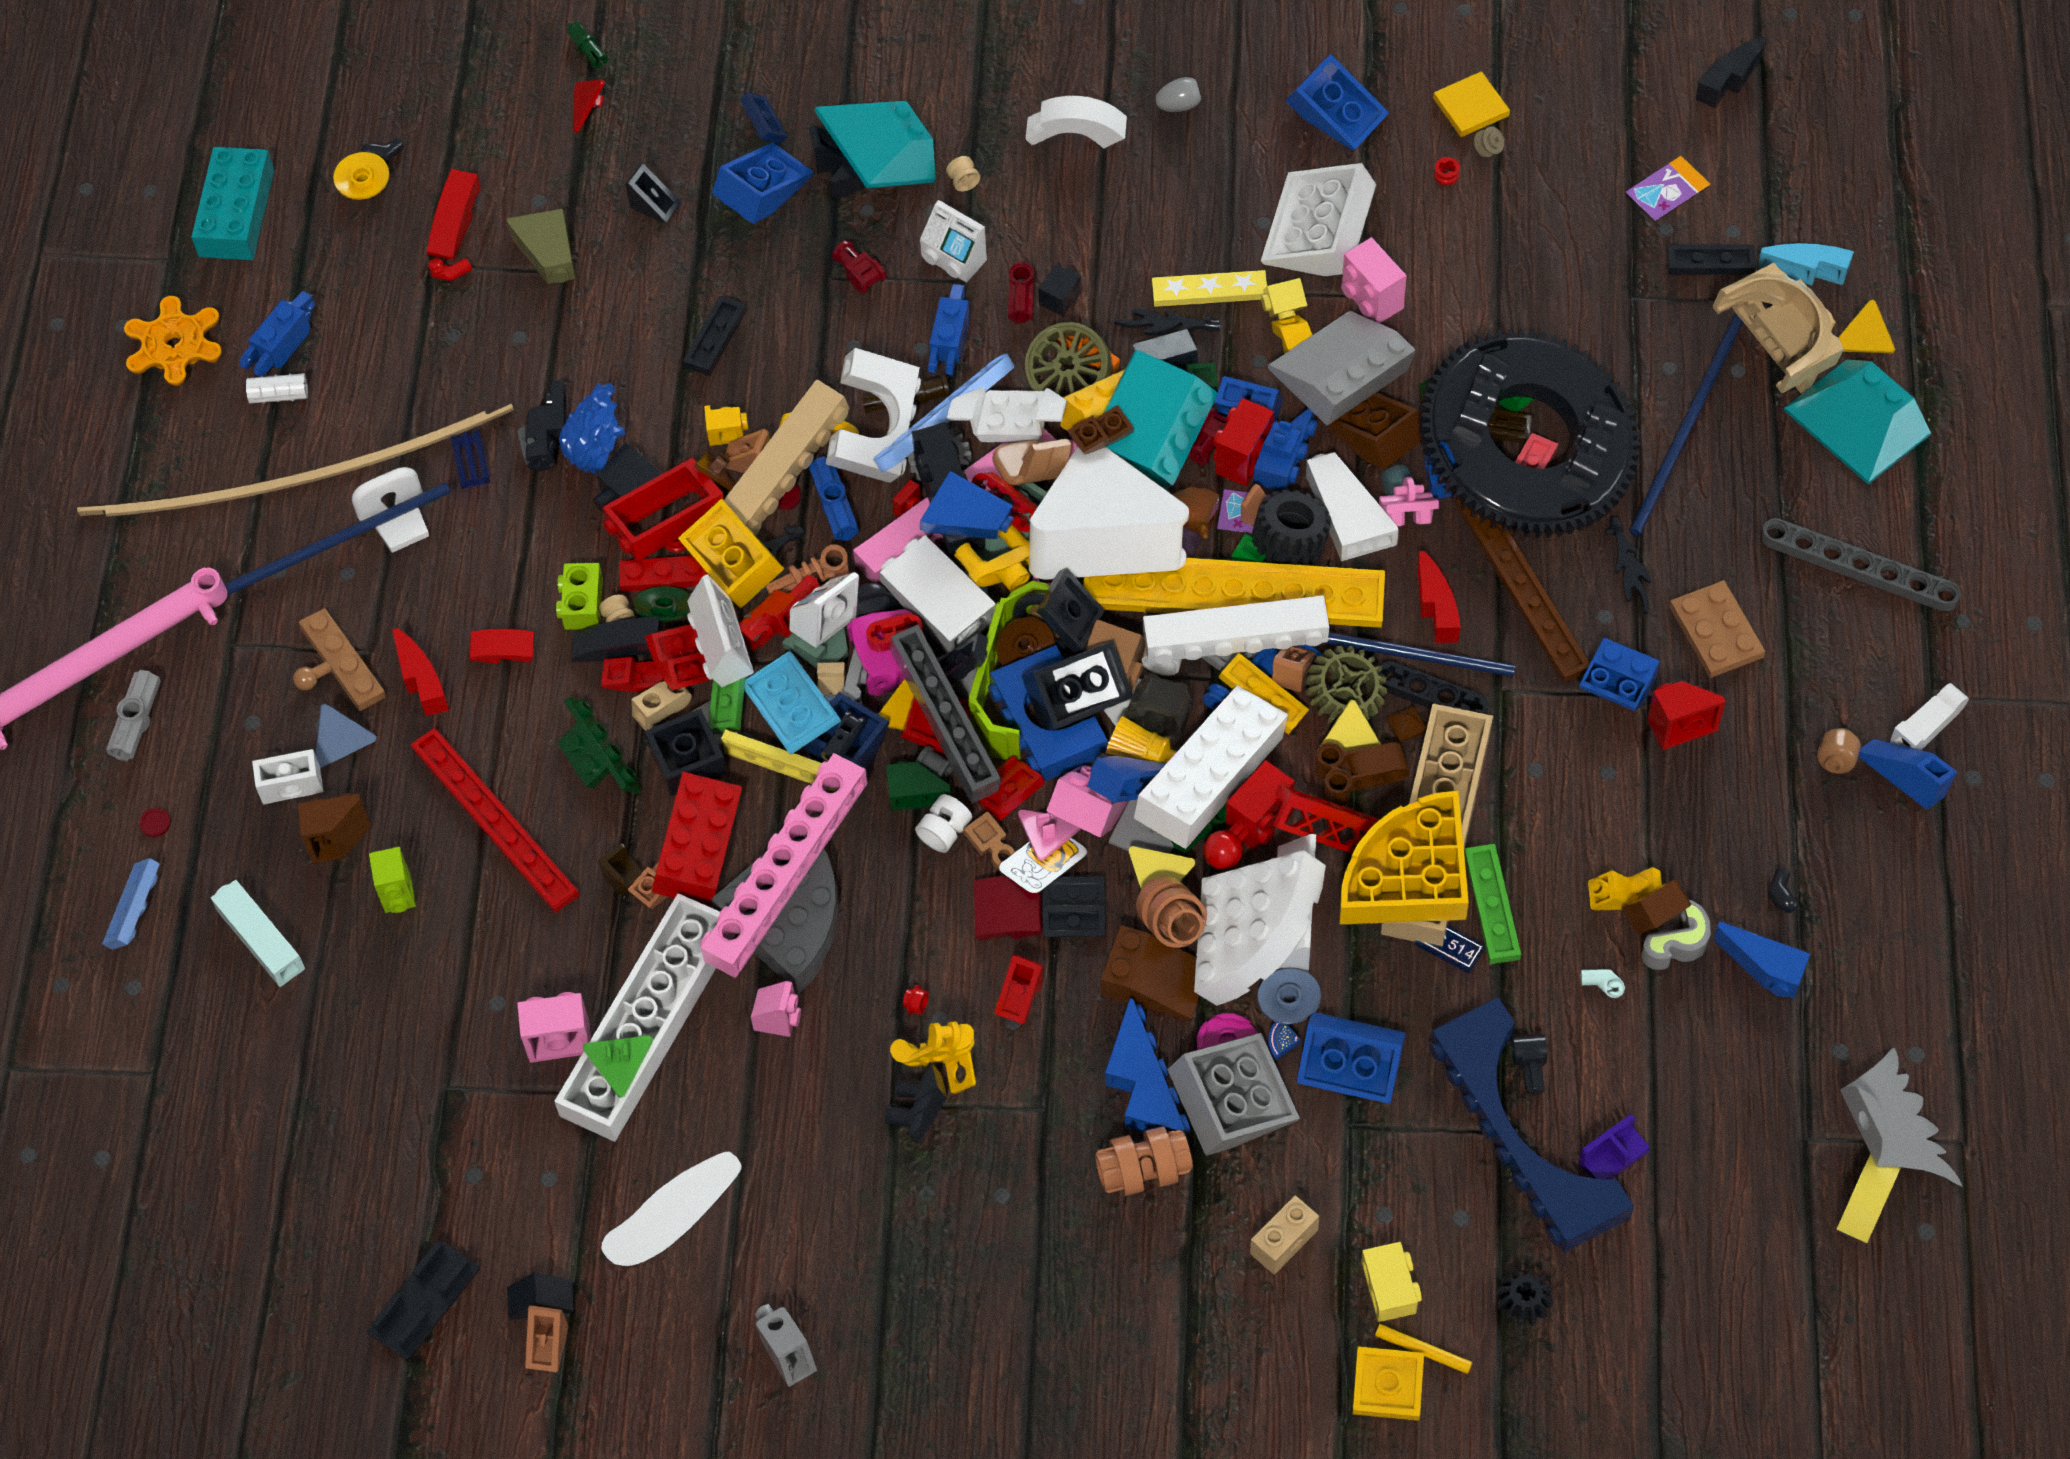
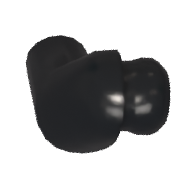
M1779 868L1774 873L1768 890V897L1779 910L1792 913L1797 908L1798 902L1786 888L1790 873Z

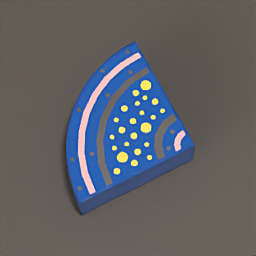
M1274 1022L1270 1029L1268 1044L1269 1052L1274 1061H1277L1300 1044V1038L1288 1024Z

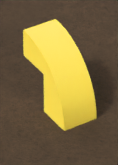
M1870 1154L1837 1230L1868 1243L1901 1167H1877Z

